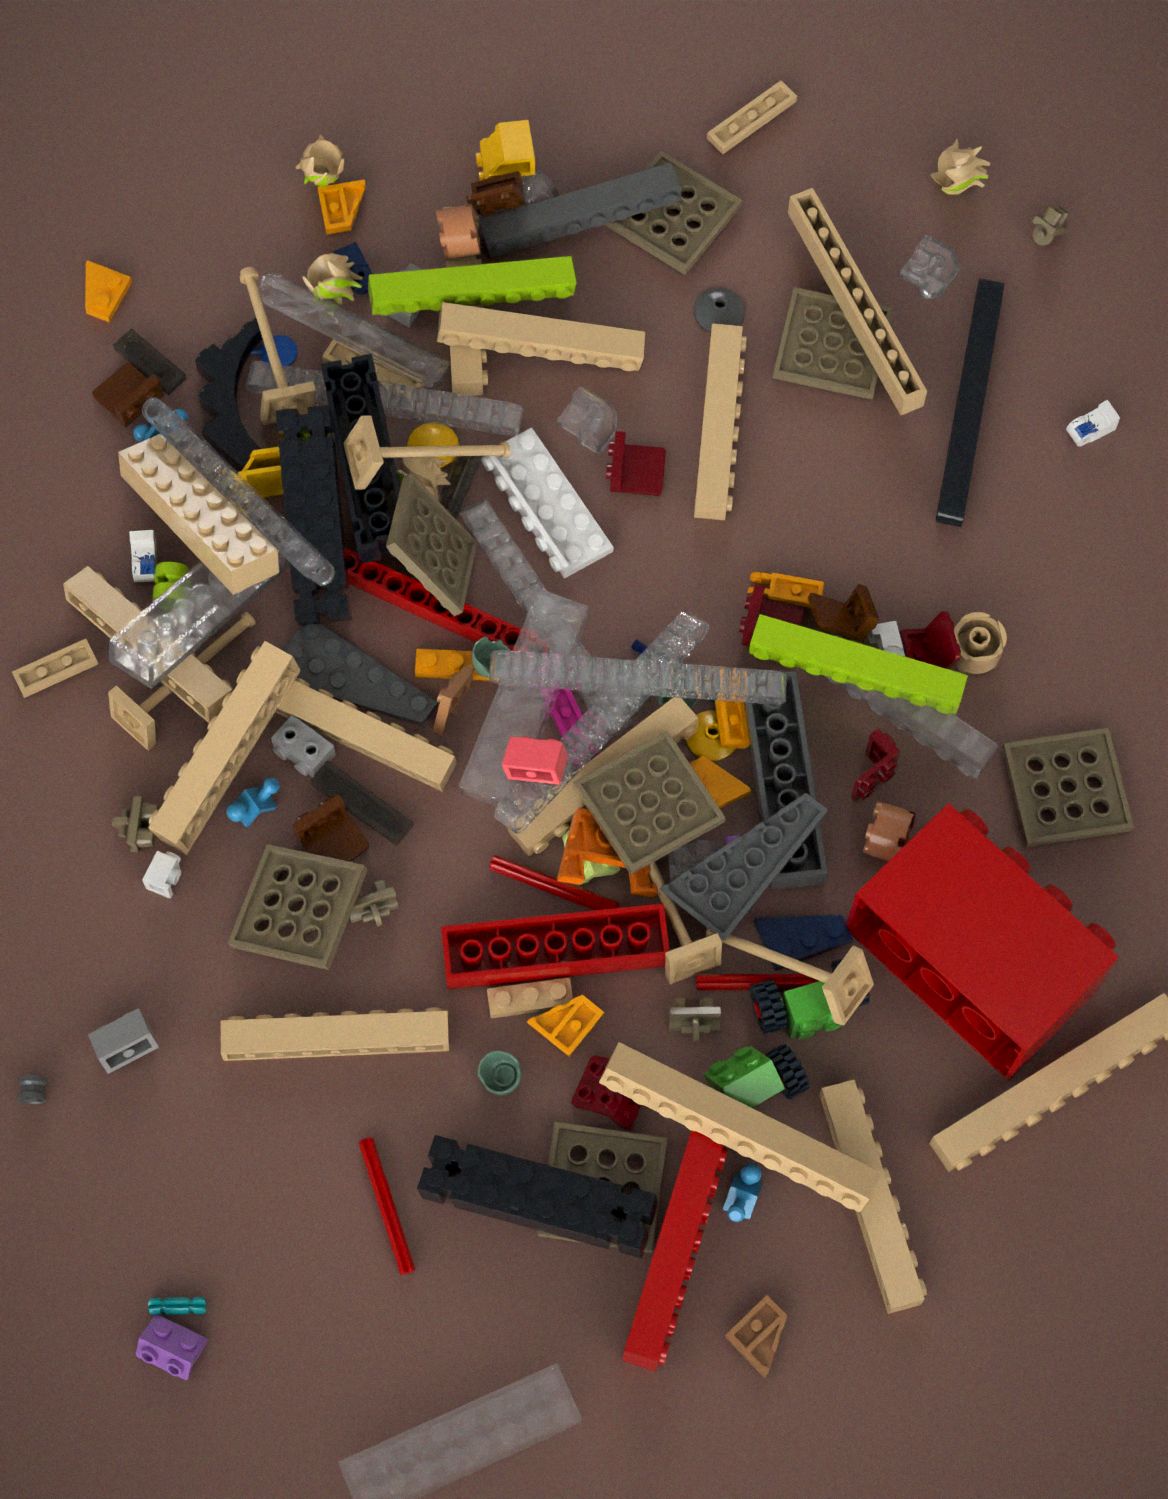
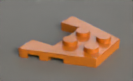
M580 807L573 814L557 876V881L580 885L585 880L583 860L626 868L590 811ZM648 865L631 875L629 873L631 894L651 898L658 894L656 884H652L648 876L650 872Z

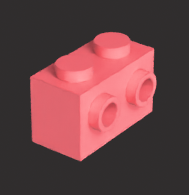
M510 736L502 766L508 779L560 785L568 755L563 742L555 739L540 740L528 736Z

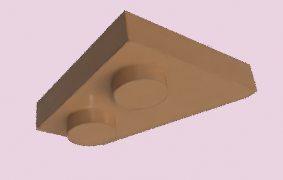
M465 665L459 673L455 672L448 688L443 687L437 697V702L440 704L433 732L442 736L446 731L449 715H455L470 689L475 671L474 668Z
M766 1295L725 1335V1338L764 1378L769 1373L787 1315Z

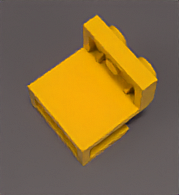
M529 120L498 123L495 126V131L488 138H483L480 141V152L476 153L477 168L482 167V171L478 172L479 181L517 171L521 173V176L535 175V156Z
M279 447L253 450L243 470L239 471L236 475L237 487H232L234 503L251 523L254 522L251 499L283 494Z

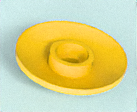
M710 710L697 714V732L686 740L690 751L698 758L705 756L710 761H720L729 757L736 748L721 747L716 711ZM715 729L718 733L710 735L708 730Z

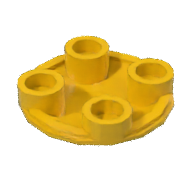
M432 422L415 428L409 436L407 447L459 446L456 434L451 428L441 423ZM457 456L436 457L440 460H447L439 468L455 461Z

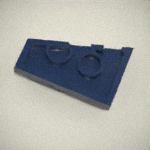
M842 914L754 919L756 928L766 948L799 961H804L852 943L853 940ZM772 962L775 971L785 968Z

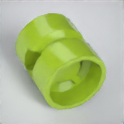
M162 562L156 565L154 575L156 585L153 587L152 602L155 606L167 610H178L186 607L188 589L186 587L189 585L190 570L186 565L177 562Z

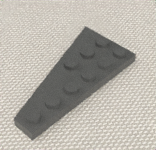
M322 624L301 626L282 649V651L293 656L301 671L297 678L309 683V687L316 691H319V689L326 690L334 696L333 699L341 703L343 700H346L356 706L363 707L367 711H377L390 715L391 718L423 726L438 707L437 701Z
M805 793L659 890L714 934L718 933L719 937L725 942L828 813V809Z

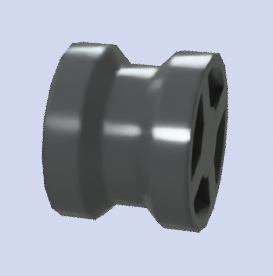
M39 1075L20 1076L18 1084L21 1086V1092L17 1095V1101L24 1104L45 1103L46 1094L44 1093V1087L47 1086L48 1079Z

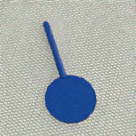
M273 336L282 368H286L297 358V345L287 336ZM263 342L260 349H253L251 354H260L263 363L271 368Z

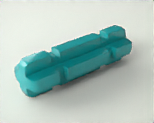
M166 1297L165 1300L150 1298L148 1303V1311L151 1315H162V1312H165L166 1315L190 1314V1312L204 1314L207 1308V1302L204 1297H193L192 1300L189 1297Z

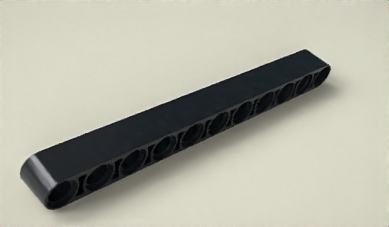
M979 278L935 522L962 527L1005 285L1003 282Z

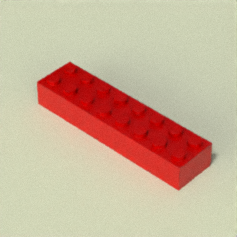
M664 903L441 926L447 990L665 967V953L670 951Z
M691 1130L623 1354L622 1361L655 1372L658 1364L664 1365L670 1343L665 1342L666 1336H673L679 1316L674 1313L675 1308L681 1309L687 1286L682 1285L683 1280H690L696 1259L690 1256L692 1252L698 1253L704 1232L699 1229V1226H706L712 1205L707 1200L708 1197L714 1199L720 1175L715 1173L716 1170L722 1172L728 1148L723 1147V1144H718L697 1131Z

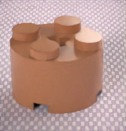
M472 204L436 210L438 224L441 229L439 236L445 260L481 254Z
M878 801L873 814L875 819L873 824L869 823L865 839L867 840L863 853L889 861L909 842V835L914 826L916 812Z

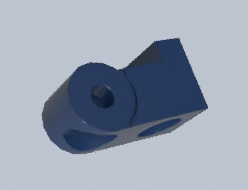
M354 242L333 251L334 254L347 256L349 259L346 263L354 262L350 270L361 276L362 280L354 279L353 281L361 284L362 288L351 286V288L357 294H367L369 275H372V272L357 243Z

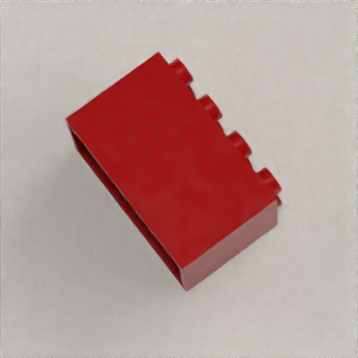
M948 803L856 893L846 926L851 935L1009 1082L1098 991L1119 956L1112 951L1116 947L1115 941L1104 928L1095 923H1090L1086 927L1070 913L1073 905L1063 891L1051 884L1043 889L1027 874L1030 871V865L1022 854L1009 846H1006L1001 851L986 837L988 827L975 812L964 809L959 813Z

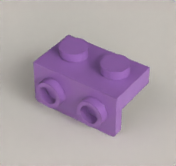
M155 1314L139 1337L136 1356L148 1364H153L167 1371L172 1376L188 1380L194 1363L206 1347L208 1338Z

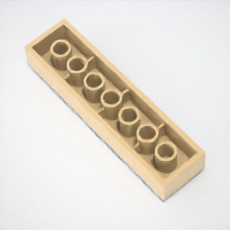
M164 432L118 452L120 472L123 479L233 595L279 573L277 548Z
M264 641L261 647H256L252 653V662L247 670L243 669L236 680V688L232 693L229 692L225 696L221 712L210 720L207 727L209 731L204 739L198 740L193 749V757L189 763L185 762L178 773V781L174 786L168 788L163 798L165 800L159 810L156 809L149 819V830L159 840L185 855L190 851L301 671L293 656Z

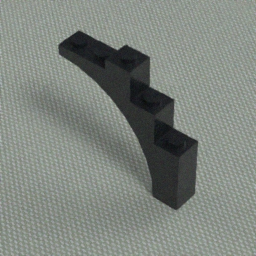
M256 318L251 322L245 323L233 339L230 338L223 344L222 349L212 344L208 349H203L195 359L198 373L211 383L204 386L198 395L201 408L215 419L210 420L204 426L202 431L204 442L237 472L243 470L253 450L261 449L252 440L242 424L237 407L238 385L244 365L249 359L252 350L263 340Z

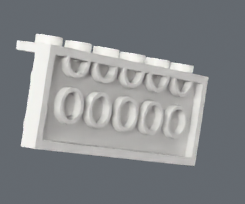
M533 428L506 441L509 443L511 450L508 458H501L500 456H483L481 458L485 469L488 472L492 471L495 475V482L501 491L505 490L509 496L508 501L515 512L519 511L522 515V522L527 531H532L536 536L535 541L542 552L546 551L549 555V562L555 572L559 571L564 579L613 552L614 547Z

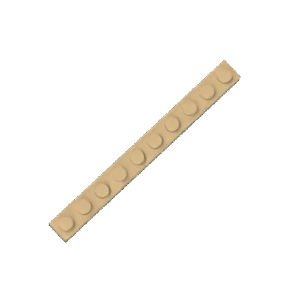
M810 188L790 196L788 214L900 416L923 407L927 390L814 189Z
M1163 993L933 1136L929 1144L947 1171L950 1172L954 1168H957L958 1171L964 1169L973 1162L971 1158L978 1153L984 1156L996 1148L994 1143L1002 1138L1005 1142L1019 1134L1018 1128L1025 1124L1028 1127L1033 1126L1043 1118L1041 1114L1050 1109L1052 1113L1066 1104L1064 1100L1069 1096L1079 1097L1089 1089L1087 1085L1096 1080L1098 1084L1112 1075L1110 1071L1117 1066L1123 1069L1134 1062L1133 1056L1142 1052L1143 1055L1151 1052L1158 1046L1156 1042L1162 1038L1168 1041V997Z
M618 1042L599 1081L600 1084L606 1086L609 1090L619 1092L633 1099L637 1104L645 1105L659 1112L663 1117L671 1118L685 1125L689 1130L697 1131L711 1138L714 1142L723 1144L737 1151L740 1155L749 1157L763 1164L766 1168L775 1170L789 1177L792 1181L815 1190L822 1196H828L842 1203L848 1209L860 1212L869 1201L879 1171Z

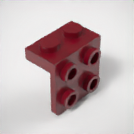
M615 431V441L609 440L608 456H613L612 464L607 463L606 479H611L610 492L661 495L666 450L662 447L625 444L626 432Z
M755 585L753 594L747 593L744 609H749L747 617L742 616L738 632L743 633L741 645L750 647L760 614L800 626L804 612L803 608L763 598L765 587Z
M941 611L924 629H903L899 632L905 657L945 669H950L960 659L961 648L957 643L954 623L948 611Z
M879 728L870 734L865 751L866 756L875 765L855 781L851 795L854 801H857L859 798L863 800L868 798L875 791L874 787L882 781L884 784L895 775L900 750L895 746L894 739L888 733H883Z
M598 1055L592 1056L572 1097L571 1104L575 1108L608 1116L620 1128L631 1130L634 1121L638 1117L641 1105L634 1102L633 1099L619 1092H613L600 1084L599 1081L610 1058Z

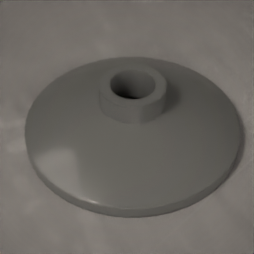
M712 288L706 290L697 298L694 305V315L701 327L710 332L712 323L739 326L744 318L745 309L741 298L729 289ZM716 305H723L724 307L719 308Z

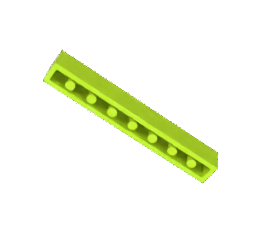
M571 256L369 275L368 280L372 315L380 314L383 316L398 312L414 313L419 310L429 309L438 311L441 310L442 302L465 306H490L494 303L507 302L512 304L524 300L541 301L545 298L555 297L564 299L574 296L576 277Z
M761 614L759 615L749 648V653L758 659L774 660L782 666L801 668L811 675L821 674L828 676L839 683L848 682L855 684L860 689L866 691H879L889 698L906 699L916 706L926 705L936 708L937 711L944 714L957 713L968 678L966 674Z

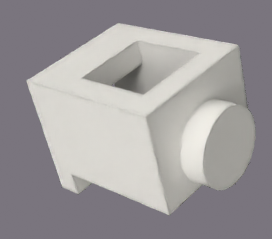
M157 851L142 879L145 888L171 899L173 896L171 886L172 884L176 885L181 876L179 866L181 858L172 852L164 854Z

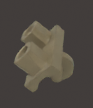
M1056 205L1055 207L1049 206L1044 215H1036L1032 222L1039 225L1033 231L1034 241L1039 245H1048L1054 240L1055 235L1065 234L1068 227L1063 224L1070 213L1061 206Z
M139 796L133 797L130 818V811L122 809L121 816L112 818L111 824L119 829V837H126L128 830L127 844L130 845V852H139V847H153L155 835L149 829H143L142 826L143 821L149 822L151 815L158 809V806L144 803L142 797Z
M383 879L371 885L373 891L371 894L363 896L360 889L349 917L351 923L363 920L364 923L374 920L376 927L381 926L380 917L390 915L389 911L399 908L394 888L389 887Z
M675 998L673 1006L670 1007L669 1031H681L682 1034L692 1033V1040L699 1041V1033H710V1030H720L721 1007L716 1006L714 998L701 999L699 1007H689L687 999Z

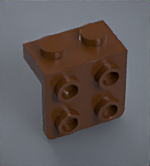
M519 171L471 183L472 194L466 196L468 204H472L475 212L482 216L492 215L496 213V210L504 208L506 210H513L520 207V204L526 203L522 176Z
M126 363L92 392L94 399L125 428L164 396L160 380L154 374L147 379L131 363Z
M858 584L846 603L815 593H810L808 596L816 625L825 633L831 632L847 640H856L863 643L871 630L875 629L878 624L879 617L867 586Z
M338 794L333 798H325L318 804V808L310 813L305 812L295 820V823L292 824L295 837L307 853L350 862L369 848V842L346 813L345 803Z

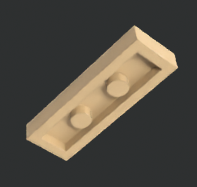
M85 638L14 670L12 674L25 698L98 665V662Z
M570 977L487 989L491 1018L550 1011V1009L563 1005L573 999Z

